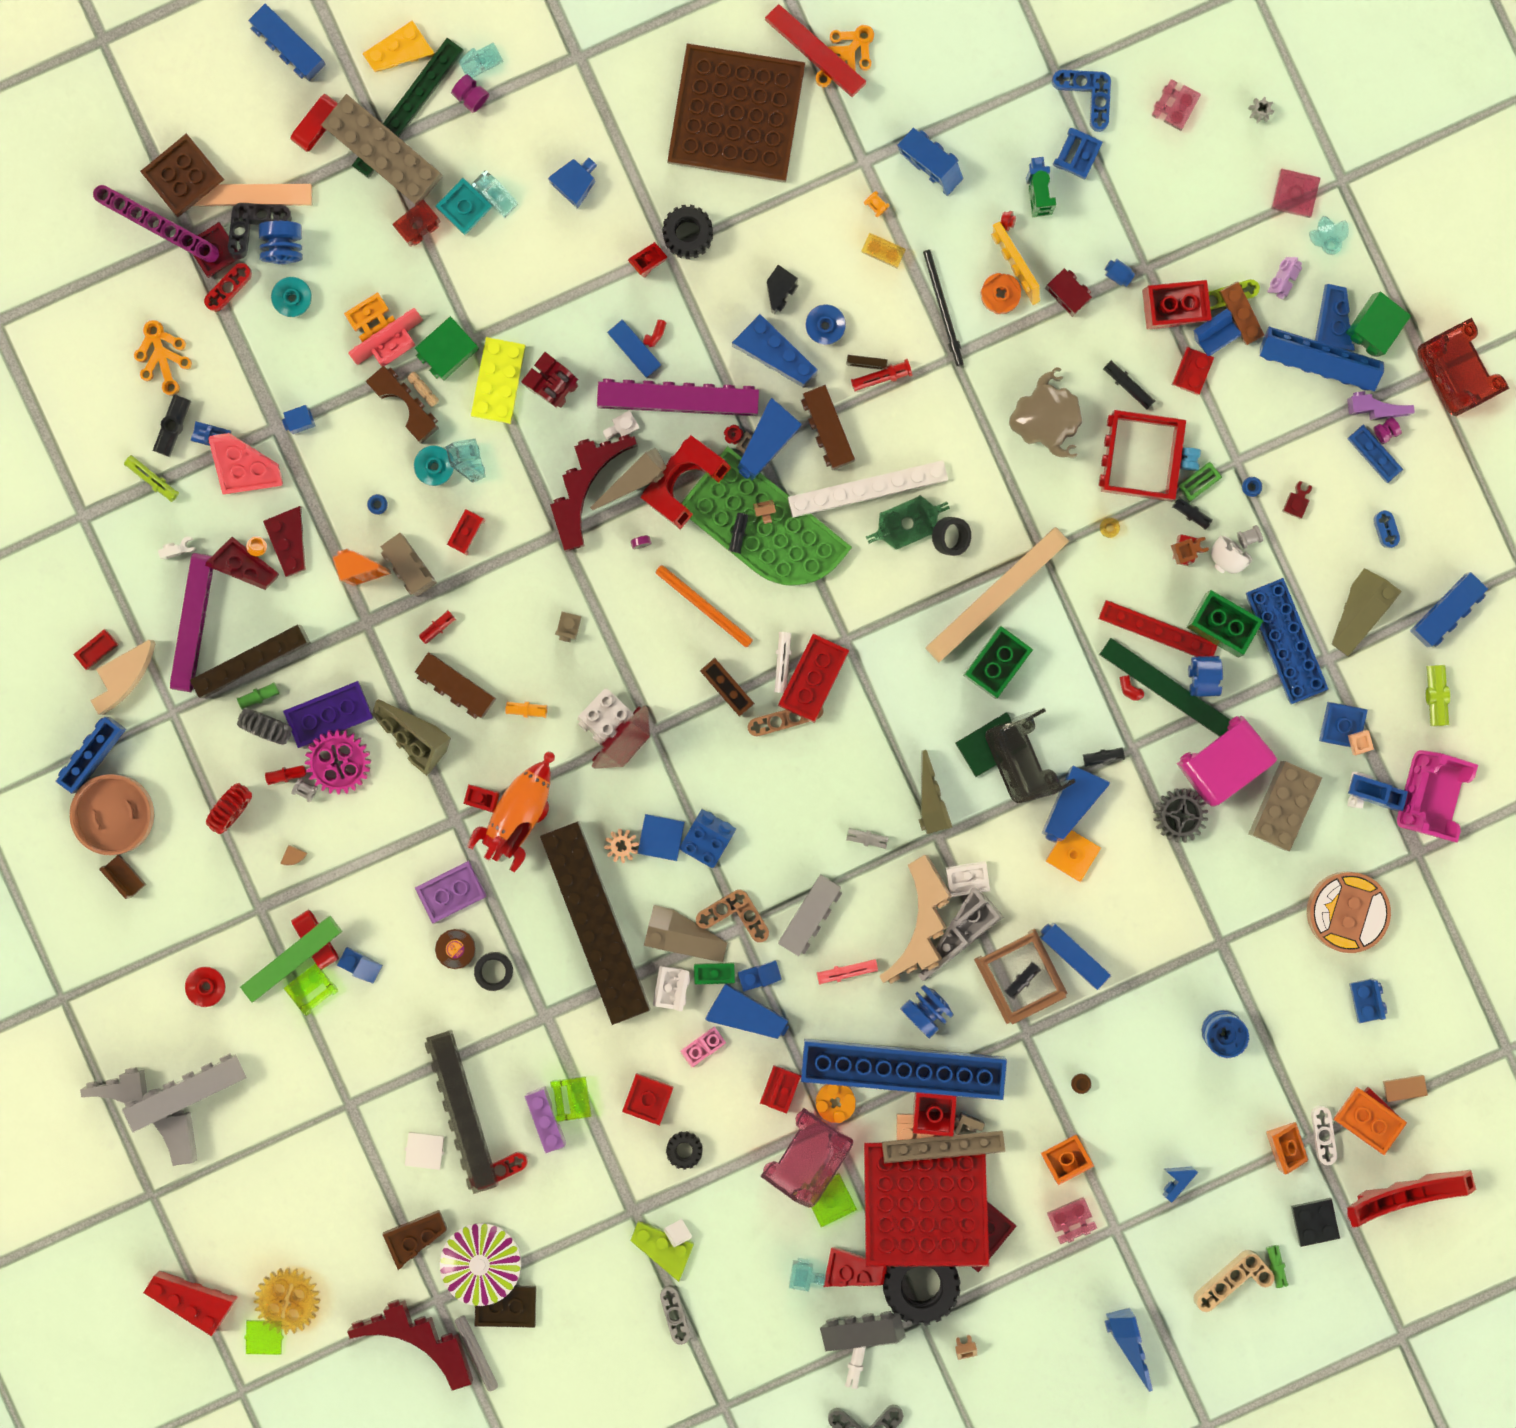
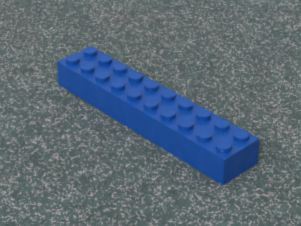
M804 1039L801 1082L1003 1100L1007 1059L1003 1056Z

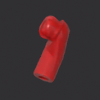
M657 320L652 336L646 334L643 344L654 347L662 338L667 323L664 320Z
M1129 675L1119 677L1124 696L1133 701H1138L1144 697L1142 689L1131 686Z

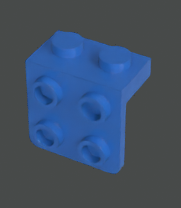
M701 809L680 845V850L708 867L714 868L735 833L736 828L730 823L717 818L711 812Z

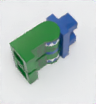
M1044 157L1031 158L1029 171L1026 176V183L1030 184L1029 196L1032 217L1052 215L1057 205L1056 198H1050L1049 195L1050 166H1045Z

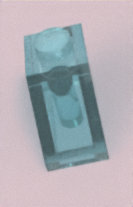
M486 170L471 184L504 218L518 205L517 201L501 183Z

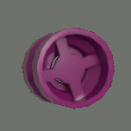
M1393 417L1388 418L1384 424H1378L1373 427L1377 439L1382 444L1389 442L1390 438L1402 434L1398 422Z

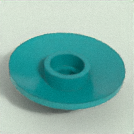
M283 278L273 287L271 293L272 304L283 316H300L307 311L311 304V290L299 278ZM291 295L296 296V300L293 302L289 300Z
M440 446L423 448L414 460L416 476L421 482L430 486H438L450 479L454 471V461L451 454ZM433 463L438 464L437 470H432L431 466Z

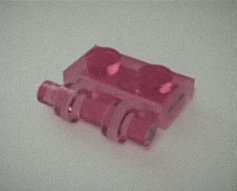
M1170 79L1168 85H1165L1162 90L1163 94L1160 100L1156 101L1153 106L1154 111L1151 115L1158 119L1161 113L1167 114L1164 122L1181 131L1201 94L1185 85L1178 91L1175 89L1177 82ZM1170 97L1175 98L1172 107L1166 105Z
M1084 1197L1047 1212L1055 1233L1061 1230L1064 1232L1063 1235L1057 1237L1060 1245L1065 1242H1073L1074 1238L1081 1235L1091 1234L1090 1231L1097 1229L1094 1221L1088 1224L1085 1221L1092 1217V1214ZM1080 1223L1081 1227L1072 1231L1069 1230L1070 1226Z

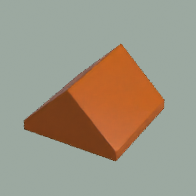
M1296 1122L1266 1131L1278 1170L1283 1174H1289L1308 1161Z
M1077 1135L1041 1153L1058 1185L1094 1167Z

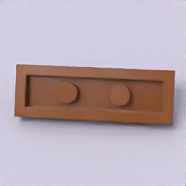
M1235 282L1220 290L1223 301L1231 312L1236 327L1241 332L1244 344L1248 345L1265 336L1240 283Z

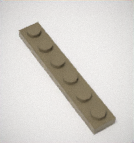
M1003 1131L953 1135V1137L939 1136L882 1142L884 1163L1002 1153L1005 1152Z

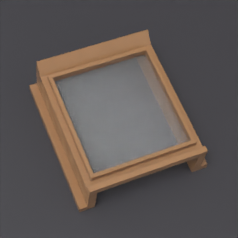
M1035 929L984 957L979 956L974 959L1006 1024L1011 1023L1013 1025L1066 998V994H1068ZM1031 962H1034L1041 971L1029 982L1028 988L1025 987L1013 1000L1005 993V990L1016 980L1017 974H1021Z

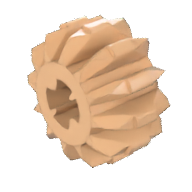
M618 829V837L612 831L611 836L614 840L606 838V841L611 843V845H606L604 848L612 849L607 856L610 857L615 854L614 862L621 856V862L625 863V855L629 860H632L633 857L629 852L633 854L638 853L637 850L632 849V846H639V843L631 842L636 838V835L628 838L630 830H627L625 835H622V829ZM625 841L627 849L619 851V846L616 845L617 842Z

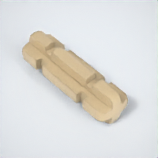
M412 372L408 375L407 379L412 385L414 384V388L426 399L429 406H435L439 399L434 394L432 395L433 392L422 379L420 380L418 374Z

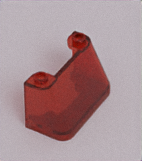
M1472 318L1431 338L1417 349V354L1443 404L1453 416H1458L1510 389L1503 376L1500 374L1489 376L1471 342L1478 335L1477 326Z

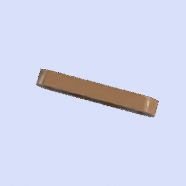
M822 707V709H821V711H820V713H819L817 719H819V718L823 715V712H824V711H823V707ZM782 710L752 719L748 724V731L753 736H761L810 721L804 720L801 717L798 722H792L789 718L791 712ZM773 716L781 718L782 724L780 727L774 728L771 726L770 719ZM767 718L769 731H765L766 727L761 728L760 733L751 730V727L754 726L753 722L763 724L762 719Z

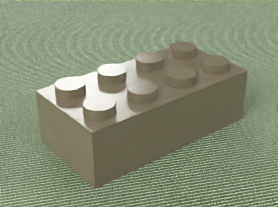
M1280 761L1248 835L1290 852L1322 777L1289 762Z

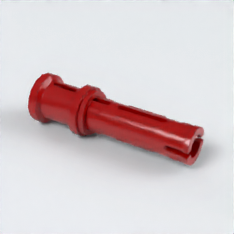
M905 359L904 362L896 365L889 364L887 369L851 379L854 392H856L857 390L888 380L895 382L898 378L907 375L911 377L913 374L908 359Z

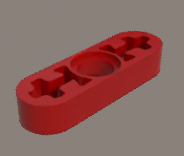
M244 263L236 264L205 296V306L213 312L220 311L251 279V269ZM239 269H241V270L246 269V270H245V274H246L245 277L239 276V272H238ZM232 276L235 279L238 277L237 281L240 282L238 285L233 279H231ZM226 282H231L234 286L230 293L223 291V285ZM218 290L225 296L224 299L217 293ZM211 298L217 299L219 304L217 306H210L212 304Z
M515 1152L478 1170L473 1175V1184L479 1189L491 1186L522 1171L528 1164V1158L523 1152ZM516 1156H517L519 1159L522 1158V1159H523V1162L521 1163L522 1166L519 1167V1165L516 1164V1165H514V1166L511 1167V1169H512L513 1171L510 1172V1167H509L508 1163L505 1162V1161L509 1160V1164H510V1163H513V1162L516 1160V1159H515ZM497 1165L505 1167L506 1173L503 1176L495 1173ZM490 1169L492 1177L487 1178L485 1184L478 1182L479 1174L486 1176L490 1173L488 1171Z

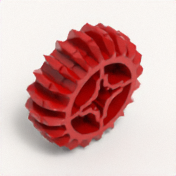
M240 783L231 786L207 816L206 825L209 826V829L218 834L227 831L252 799V792Z

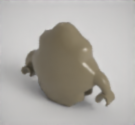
M1057 367L1039 378L1031 396L1021 397L1017 401L1016 409L1010 416L1009 425L1028 444L1040 442L1057 457L1076 458L1078 454L1071 455L1069 453L1070 449L1076 448L1075 445L1068 446L1066 450L1062 449L1060 445L1063 444L1067 437H1073L1078 427L1082 424L1078 397L1071 394L1068 389L1061 388L1058 390L1048 384L1051 379L1054 381H1061L1063 379V376H1054L1055 372L1062 370Z

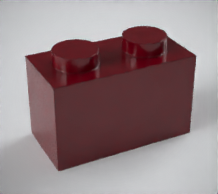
M1064 268L1046 285L1045 289L1073 317L1090 301L1092 296L1090 295L1091 291L1084 284L1081 286L1076 281V275L1071 270L1067 271Z

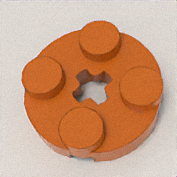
M996 273L986 279L981 289V300L984 306L997 315L1011 312L1020 301L1021 286L1017 279L1009 274ZM996 290H1005V298H998Z

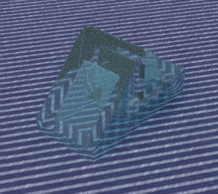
M494 42L477 51L475 48H472L459 61L465 75L469 74L472 78L503 63V59Z

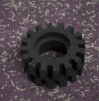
M689 1131L675 1133L669 1139L666 1148L667 1159L671 1162L670 1164L672 1166L675 1165L678 1169L683 1168V1170L691 1169L694 1165H697L699 1160H701L703 1146L699 1137L697 1138L694 1133L691 1134ZM681 1143H688L692 1147V1154L687 1158H682L677 1154L676 1149Z

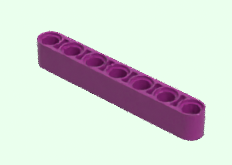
M99 185L94 189V199L103 206L206 262L211 263L217 260L219 251L210 242L105 185ZM108 192V197L103 200V195ZM125 201V206L120 209V204ZM142 211L141 217L137 219V213ZM159 220L158 226L153 228L154 222ZM176 229L175 235L170 237L171 231ZM193 238V243L187 247L188 240ZM210 247L209 254L204 256L205 249Z
M193 553L191 556L170 679V689L190 693L193 690L190 680L196 677L213 569L205 566V564L212 555Z

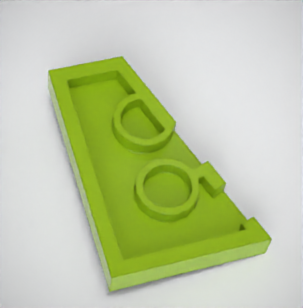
M640 1221L637 1222L630 1240L678 1282L680 1281L694 1246L693 1242L687 1240L673 1247L663 1230Z

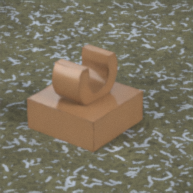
M773 500L753 504L756 517L762 515L764 524L771 523L770 513L776 512Z
M967 1335L968 1342L966 1344H962L959 1337L956 1338L957 1346H955L958 1360L977 1356L976 1344L972 1342L970 1335Z

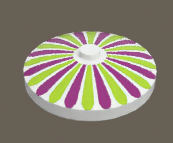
M475 1223L465 1226L455 1232L443 1248L440 1259L441 1277L448 1291L455 1298L466 1304L485 1306L496 1303L512 1291L519 1279L521 1272L519 1248L510 1234L496 1225Z

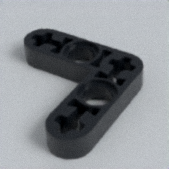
M236 204L232 209L228 251L233 259L239 260L247 255L251 224L259 225L268 221H291L292 216L289 208L283 205ZM241 210L245 211V213H243L242 216L243 221H240L239 213H241ZM259 211H266L268 213L265 218H258L256 216ZM281 213H285L283 219L279 218V216H281ZM242 227L245 229V232L242 235H236L234 233L235 229ZM237 241H239L241 249H239L238 252H235V249L237 248Z

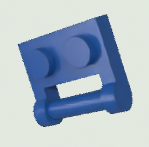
M1069 128L1066 142L1058 159L1054 160L1053 166L1085 180L1103 142L1077 129ZM1075 139L1081 140L1071 164H1069L1065 160Z

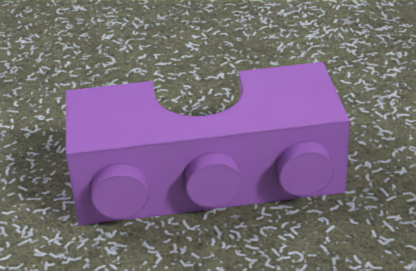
M546 1086L527 1093L525 1099L545 1154L565 1147L566 1140L560 1124L555 1119L552 1102Z

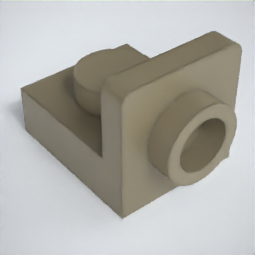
M561 612L558 628L555 635L559 636V640L571 642V639L576 640L581 616Z
M961 1112L959 1116H955L954 1133L959 1135L963 1124L970 1131H982L985 1123Z

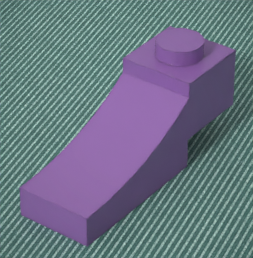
M1365 391L1353 393V396L1347 399L1349 415L1369 413L1370 420L1410 416L1415 413L1414 405L1384 403L1372 398V394L1365 395Z

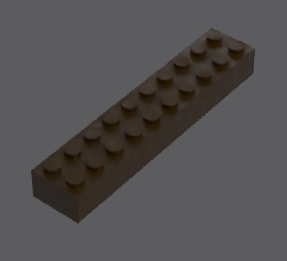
M577 821L541 835V841L611 1024L614 1025L650 1011L651 1007L580 822Z

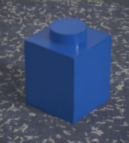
M307 405L283 413L285 417L282 419L286 431L289 430L292 434L316 426L310 408Z

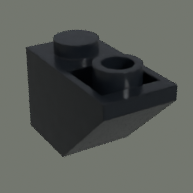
M777 265L766 283L771 312L773 314L777 310L780 312L787 304L785 299L789 294L793 295L799 286L796 284L798 278L780 265Z

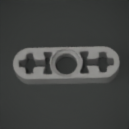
M668 1285L661 1290L660 1299L672 1340L676 1344L682 1345L689 1340L690 1331L678 1290L674 1286ZM667 1291L675 1294L672 1301L673 1304L678 1303V1305L670 1306L669 1298L664 1297ZM672 1310H678L681 1313V1317L678 1320L670 1318L669 1313ZM678 1324H680L681 1331L686 1332L684 1339L675 1336L678 1333Z

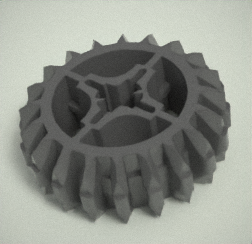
M246 708L242 710L238 717L237 725L239 728L260 738L280 745L286 744L290 739L291 726L268 715Z
M1174 789V795L1171 791H1167L1168 799L1165 796H1161L1160 798L1164 803L1156 802V805L1161 808L1160 810L1153 811V813L1159 814V817H1155L1153 820L1161 822L1156 828H1164L1160 834L1164 836L1168 833V840L1175 836L1174 840L1178 843L1181 837L1185 843L1188 840L1187 836L1194 840L1195 836L1193 833L1201 835V832L1198 830L1199 827L1202 829L1206 828L1205 825L1201 824L1202 821H1208V818L1203 817V814H1207L1208 810L1201 809L1206 803L1201 802L1198 804L1201 796L1198 795L1193 798L1194 791H1190L1188 795L1187 789H1182L1181 794L1179 789ZM1180 799V803H1178L1175 810H1167L1170 803ZM1186 800L1194 806L1196 815L1188 812ZM1180 810H1182V813L1190 816V818H1181L1182 821H1180V818L1172 815V813L1177 814V812L1180 813ZM1165 816L1174 819L1175 831L1168 826ZM1187 821H1195L1190 829L1182 832V828H1184V824Z

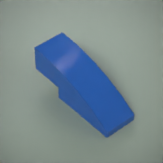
M1353 774L1348 794L1372 804L1400 812L1404 810L1408 792L1394 788L1389 784Z

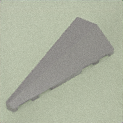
M976 887L971 889L967 899L961 905V909L937 944L936 949L942 960L938 961L939 966L930 971L927 968L923 969L919 974L922 981L928 979L1004 918L993 903Z

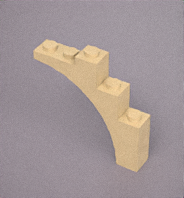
M923 855L908 864L918 894L916 928L911 942L903 955L891 968L879 976L883 983L889 981L892 984L901 979L899 975L905 971L909 974L918 969L917 964H919L921 970L927 968L930 971L939 966L938 961L942 960L930 938L933 937L935 940L944 934L943 930L947 927L935 907L941 908L949 903L948 899L952 896L928 855Z

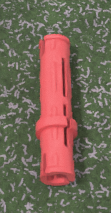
M876 959L839 968L835 966L834 969L817 972L819 985L836 980L841 982V979L878 972Z

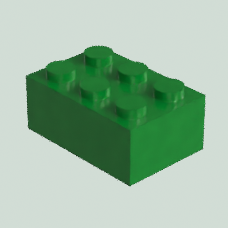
M1210 590L1205 593L1186 628L1239 658L1247 651L1263 620Z
M999 626L963 676L994 699H998L1033 649L1005 628Z

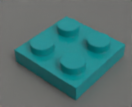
M462 178L435 207L459 231L466 235L492 208V205Z

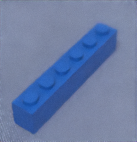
M1270 326L1260 345L1259 356L1265 360L1277 361L1287 367L1293 366L1307 373L1319 374L1326 379L1332 378L1346 385L1358 386L1366 391L1371 390L1375 392L1384 373L1383 361Z

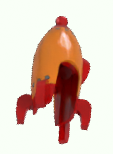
M546 752L542 762L534 764L514 779L497 804L487 828L480 826L474 829L467 845L468 848L473 850L476 843L483 839L482 844L489 847L484 858L490 861L492 857L493 860L498 862L502 854L508 858L514 856L509 870L515 872L525 860L526 853L520 846L529 836L536 823L544 820L549 811L547 801L551 777L549 764L555 760L553 752Z

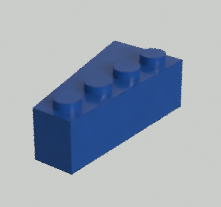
M761 314L732 342V347L763 363L768 368L775 370L803 388L818 372V369Z

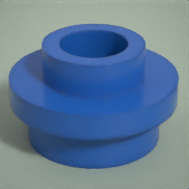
M1248 477L1242 483V491L1249 497H1255L1261 493L1262 483L1256 477ZM1250 483L1254 484V491L1249 490L1248 486Z
M376 494L369 498L367 507L371 513L379 515L386 511L388 502L384 496ZM376 501L381 502L380 508H375L374 504Z

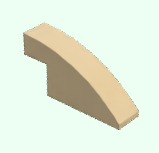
M147 640L96 669L108 690L90 700L98 715H104L115 708L137 686L150 664L156 645L154 640Z

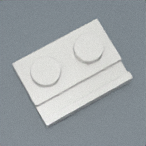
M985 861L946 867L948 887L952 897L968 895L973 887H976L980 892L990 891Z

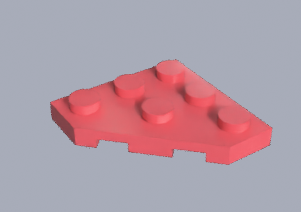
M230 433L209 436V443L223 495L282 486L283 480L278 463Z

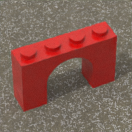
M690 435L688 439L683 441L675 455L670 457L666 464L667 468L663 471L664 476L657 483L653 481L647 486L640 498L681 530L693 514L674 498L673 487L677 478L688 470L697 469L705 472L719 483L731 467L724 459Z

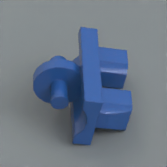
M196 421L190 441L210 446L209 436L231 434L232 431Z

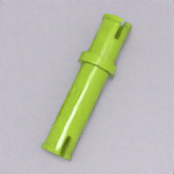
M130 455L125 460L124 465L152 486L153 491L159 492L170 502L177 498L179 495L178 491L168 485L163 477H158L149 468L135 459L133 455ZM139 467L141 470H143L145 473H147V474L149 475V477H147L145 474H143V473H142L140 470H138L137 468ZM154 480L157 481L160 485H162L165 488V490L158 486L154 482Z

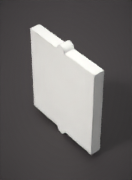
M409 1132L407 1147H405V1166L440 1170L441 1158L444 1154V1151H442L444 1136Z

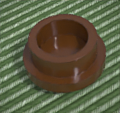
M1077 1074L1071 1080V1087L1078 1094L1087 1093L1091 1088V1080L1086 1074Z

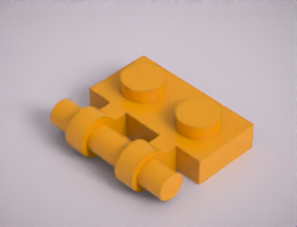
M378 292L344 313L355 332L361 328L365 331V333L358 336L362 342L395 321L393 315L387 319L383 316V314L390 310ZM378 318L380 323L370 329L368 324Z

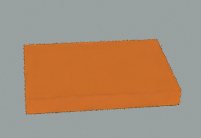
M1357 1086L1333 1119L1382 1155L1386 1154L1407 1124L1405 1120Z

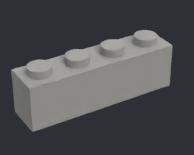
M820 874L781 936L778 944L797 956L801 953L805 954L810 946V943H808L811 936L815 937L821 928L819 926L822 918L826 920L831 912L830 905L833 901L836 903L842 895V892H840L841 887Z

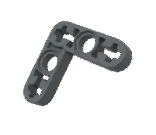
M898 1405L888 1406L869 1428H876L878 1425H883L886 1428H897L903 1420L902 1409ZM834 1408L828 1414L829 1424L833 1428H842V1424L839 1421L833 1422L834 1414L836 1416L841 1415V1420L846 1423L843 1428H862L840 1408ZM892 1411L895 1413L896 1411H898V1418H892L890 1420V1424L892 1426L889 1427L886 1421H888L891 1417L890 1412Z

